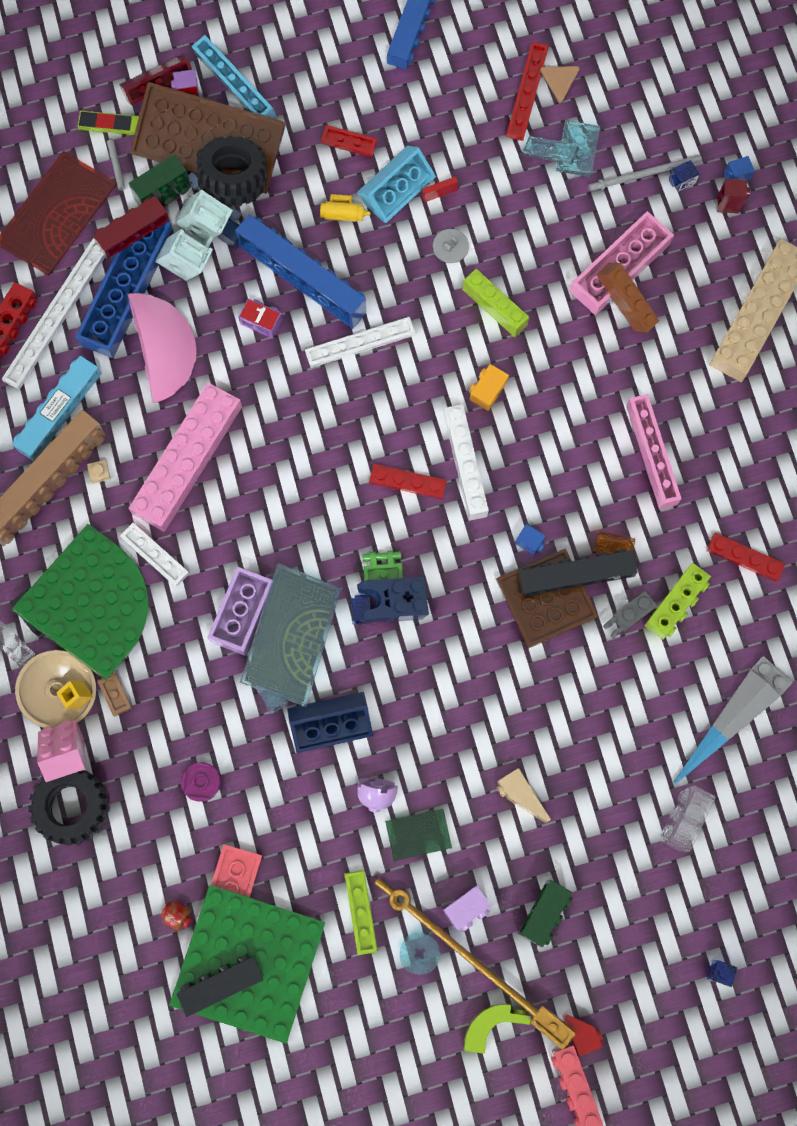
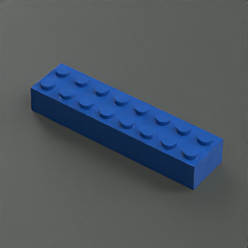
M249 214L235 230L240 248L350 328L354 329L366 314V298L361 291H355L347 281L337 278L332 270L323 268L318 260L308 257L303 249L294 247L289 239L282 238L275 229L265 226L260 218H254Z
M167 222L115 255L75 336L80 346L114 358L133 319L128 294H145L159 265L155 260L166 238L174 234L170 222Z

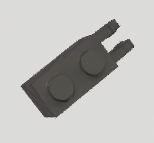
M644 591L616 612L603 627L607 629L615 622L619 625L620 628L613 631L610 635L614 639L654 611L657 605L647 592Z

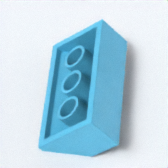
M406 146L357 193L366 207L384 223H387L427 186L436 175L418 147Z

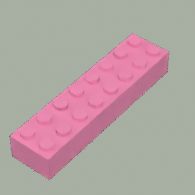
M210 383L206 384L131 503L129 510L132 515L163 532L166 531L242 408L240 399Z

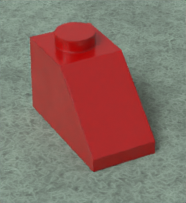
M566 1013L562 1014L564 1022L576 1031L571 1041L579 1057L603 1048L601 1045L603 1037L599 1029L596 1030L595 1027Z

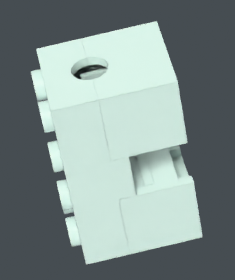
M200 190L186 200L175 221L184 230L180 229L166 238L155 262L185 281L200 274L213 250L209 248L213 238L222 233L233 210L203 190Z

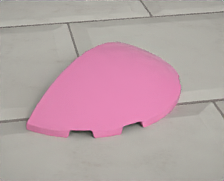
M128 294L135 328L138 331L144 356L145 371L152 402H160L173 396L190 378L197 354L195 337L186 318L167 301L148 294Z

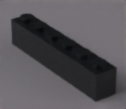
M621 549L615 551V554L610 555L605 552L597 554L593 558L582 556L577 561L570 562V559L559 561V564L555 565L544 563L538 568H532V566L523 567L521 571H518L517 578L521 597H528L632 578L638 572L633 550Z

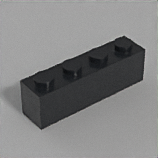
M247 954L237 959L238 963L231 967L228 963L218 968L219 973L211 976L210 973L199 977L200 982L194 985L189 982L180 986L181 991L177 992V997L185 1016L193 1015L263 981L264 978L255 957L249 958Z

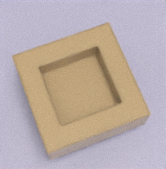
M106 460L87 464L92 484L111 479Z

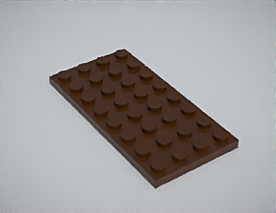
M148 82L130 154L159 163L175 154L187 171L197 174L196 161L198 153L205 145L208 146V142L211 140L216 141L218 137L227 138V136H233L237 138V136H240L244 140H251L253 144L256 143L265 154L267 159V185L263 193L267 194L286 122ZM227 168L220 172L233 175L244 171L237 168Z

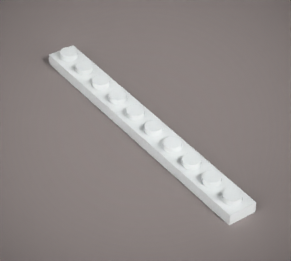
M94 238L4 374L3 382L20 390L106 257L96 244Z

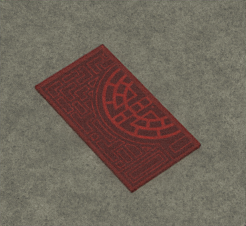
M63 151L1 232L0 247L49 276L115 188L117 182Z

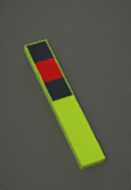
M80 111L78 129L134 135L139 116Z

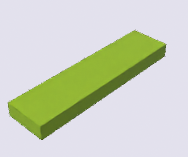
M365 871L344 873L357 955L378 952Z

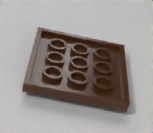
M565 548L523 567L532 566V568H538L544 563L555 565L559 564L561 560L570 559V562L572 560ZM521 568L496 578V582L528 649L599 617L584 586L521 597L517 578L518 571H521Z

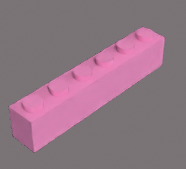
M645 394L630 398L626 407L658 508L660 510L676 506L681 500V495L649 396Z

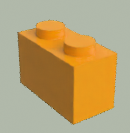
M489 364L487 369L483 368L478 377L480 380L477 384L474 383L469 390V393H471L470 401L487 411L490 410L509 378L507 373Z

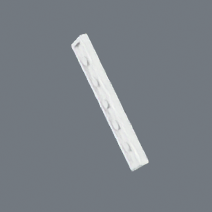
M410 317L305 349L310 368L415 336L416 333Z

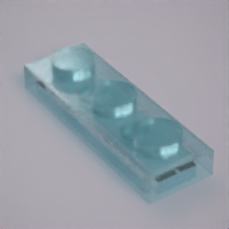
M529 136L523 149V153L526 156L572 165L579 151L578 145L532 136Z

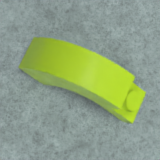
M503 1003L489 1006L479 1012L469 1024L465 1034L463 1050L485 1054L487 1036L495 1025L502 1022L530 1025L531 1016L526 1015L525 1010L514 1009V1013H511V1004Z

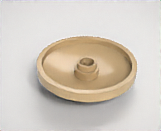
M46 651L31 658L19 672L15 685L16 701L24 716L37 726L52 728L64 721L77 720L78 723L88 714L93 706L96 696L95 678L90 668L67 651ZM69 681H84L93 695L80 709H66L56 693Z

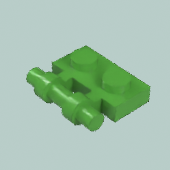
M388 550L386 553H376L375 551L370 552V554H362L363 562L371 561V566H363L365 581L403 578L402 563L394 564V559H401V551L393 552V550ZM388 560V564L377 565L376 561Z

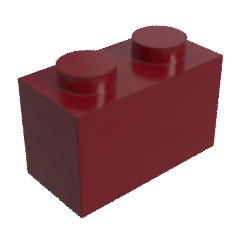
M725 179L717 196V212L739 214L750 195L747 180Z

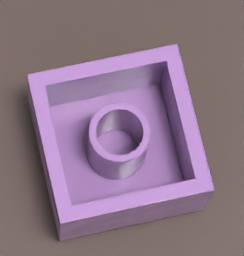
M475 886L442 911L456 931L461 929L464 932L473 925L471 921L476 917L482 919L490 913L488 908L491 905L478 886Z

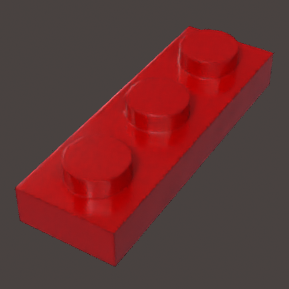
M326 125L321 138V144L372 158L377 145V139Z

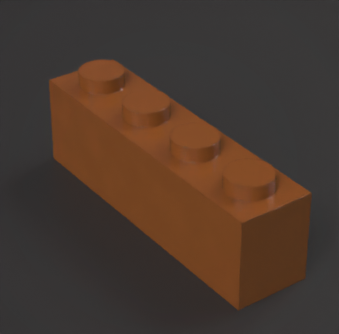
M608 263L597 274V277L635 332L648 333L659 322V319L621 263Z

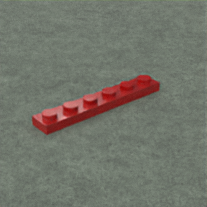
M537 42L531 43L506 135L508 138L524 141L542 74L540 69L544 67L549 45Z

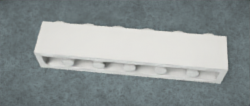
M462 404L447 407L444 409V419L468 520L487 517L489 510L464 406Z

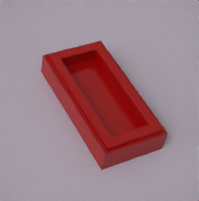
M452 177L423 188L422 199L424 203L457 191V178Z

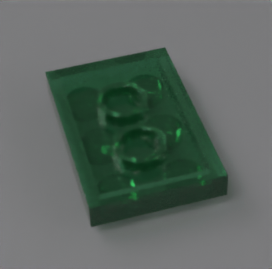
M444 809L385 821L393 861L452 849Z

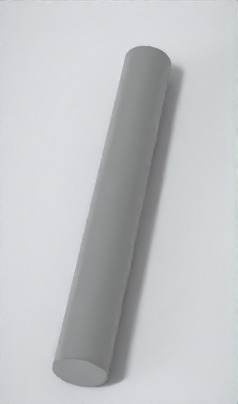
M113 139L107 141L118 190L122 191L125 190V184L115 142Z

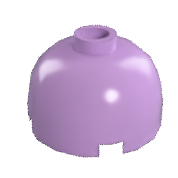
M369 778L358 780V798L365 807H368L369 811L380 812V809L388 808L395 801L398 786H395L394 782L375 778V781L368 782Z

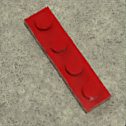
M373 464L369 484L442 500L447 483L445 479Z
M718 533L713 534L706 550L775 582L779 581L785 567V563Z

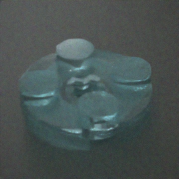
M424 933L409 935L402 942L399 951L403 967L410 973L417 975L431 972L437 966L440 958L437 942L430 935ZM416 948L425 950L423 953L425 957L423 959H416L414 957L416 954L414 950Z

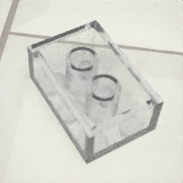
M695 785L682 790L678 797L679 805L677 808L674 807L670 813L669 818L672 820L662 830L661 836L663 839L661 842L681 853L690 852L716 796Z

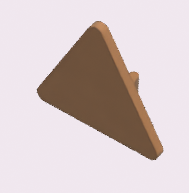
M578 66L542 67L540 69L559 103L563 101L579 71Z

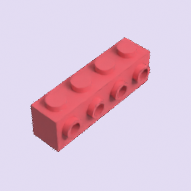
M570 1043L563 1050L561 1048L552 1050L554 1057H551V1061L555 1070L559 1069L561 1077L558 1079L562 1090H566L569 1096L566 1101L570 1111L574 1110L575 1125L604 1126L574 1045Z

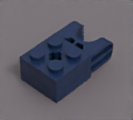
M424 577L366 580L357 584V590L360 594L371 595L376 601L375 609L367 610L361 615L363 623L422 620L429 615Z

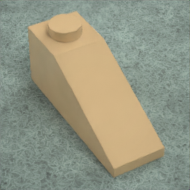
M519 768L497 782L499 786L496 788L502 797L506 796L507 800L544 823L551 820Z

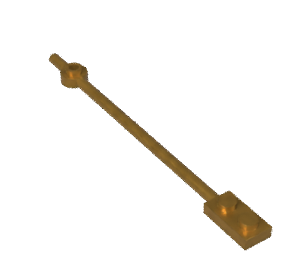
M380 877L375 881L374 884L390 896L392 908L398 911L407 910L534 1016L530 1021L533 1026L562 1050L567 1046L576 1034V1031L546 1006L542 1005L538 1010L413 906L410 903V894L406 890L398 889L395 891ZM399 896H402L404 898L403 903H400L398 901Z

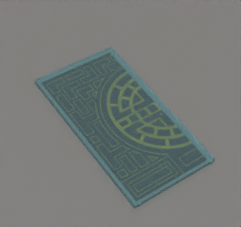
M278 563L240 683L306 707L341 588Z

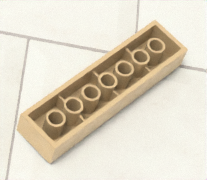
M780 238L709 366L742 383L797 285L796 246Z

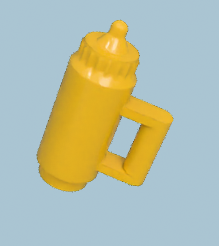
M331 194L330 201L321 203L320 217L325 218V220L356 222L362 221L363 217L370 215V211H366L363 205L352 203V195Z

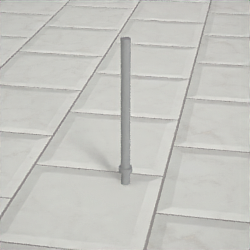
M697 155L607 180L600 179L596 183L588 184L589 191L598 189L601 191L605 187L702 162V157Z

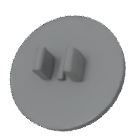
M446 229L439 232L433 241L435 256L445 263H457L463 260L469 250L467 237L455 229Z

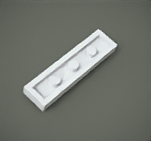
M134 523L120 535L121 539L175 587L189 575V572Z

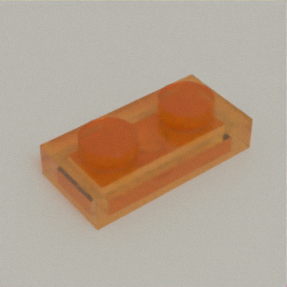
M598 531L593 551L607 552L608 554H615V551L621 549L632 551L635 545V538Z

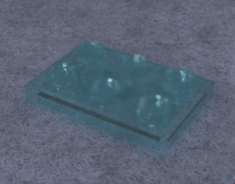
M565 120L556 171L591 177L600 126Z

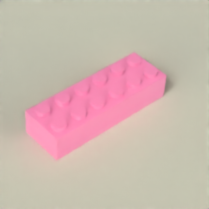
M647 211L572 282L569 292L596 316L613 300L597 277V274L608 263H621L631 279L634 280L671 244L674 234Z

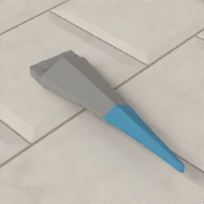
M762 656L748 671L674 783H678L781 697L793 682Z

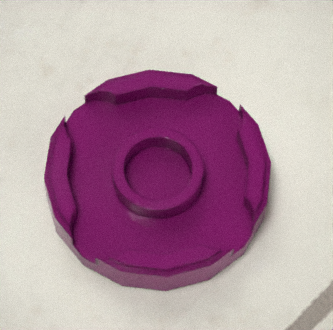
M205 762L192 764L186 768L181 777V788L184 794L196 802H206L214 798L221 785L217 769Z

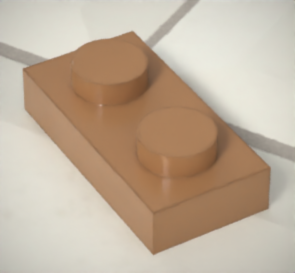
M113 673L107 681L104 679L97 681L114 717L132 709L116 673Z

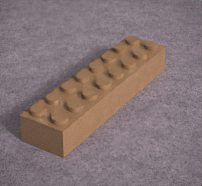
M81 410L0 497V544L3 547L12 542L15 537L14 535L27 525L31 516H35L40 511L42 504L53 497L54 491L65 484L66 478L78 470L79 464L91 456L92 450L103 443L106 434L102 427L84 410Z

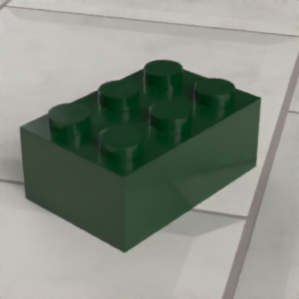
M175 154L129 182L133 198L138 206L144 200L156 196L162 206L169 204L174 198L184 195L191 188L187 170Z
M547 880L518 935L539 947L548 946L553 937L551 931L554 927H558L563 919V916L560 914L563 909L569 907L573 900L570 897L572 892L552 880Z

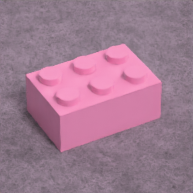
M77 720L64 721L58 726L46 727L38 732L37 763L45 782L85 769L84 737Z

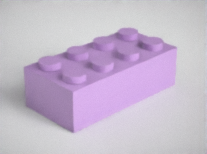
M237 567L207 637L209 642L246 656L270 599L274 581Z

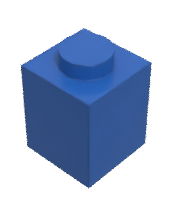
M749 156L728 162L724 171L725 179L751 180L755 170Z
M526 524L516 538L515 545L534 556L537 551L540 553L546 544L543 542L545 535Z

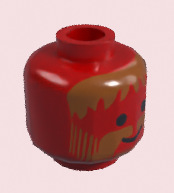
M177 900L172 903L168 902L161 913V917H163L162 922L175 931H179L183 927L187 928L192 920V917H190L191 909Z

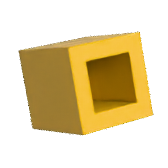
M69 681L56 692L66 709H80L93 697L84 681Z

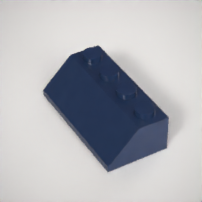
M364 692L287 708L296 753L373 736Z

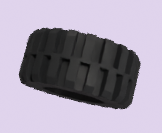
M227 136V138L218 137L216 141L211 140L208 142V146L205 145L198 153L196 168L197 182L200 190H203L222 204H226L227 207L232 205L238 207L244 203L247 205L264 192L267 185V159L261 148L256 143L253 144L251 140H244L240 136H237V138L233 136ZM227 168H237L244 172L230 175L220 171Z
M81 770L45 782L42 776V781L39 784L36 783L33 787L36 790L34 794H30L29 800H32V802L28 806V812L32 814L30 817L31 823L35 824V830L54 843L78 845L82 844L85 840L89 841L95 833H99L102 830V824L106 823L108 819L106 814L110 811V806H108L110 799L109 795L106 794V788L99 781L100 779L86 770ZM67 787L80 789L87 798V809L80 821L72 825L59 823L52 813L54 798L61 790Z

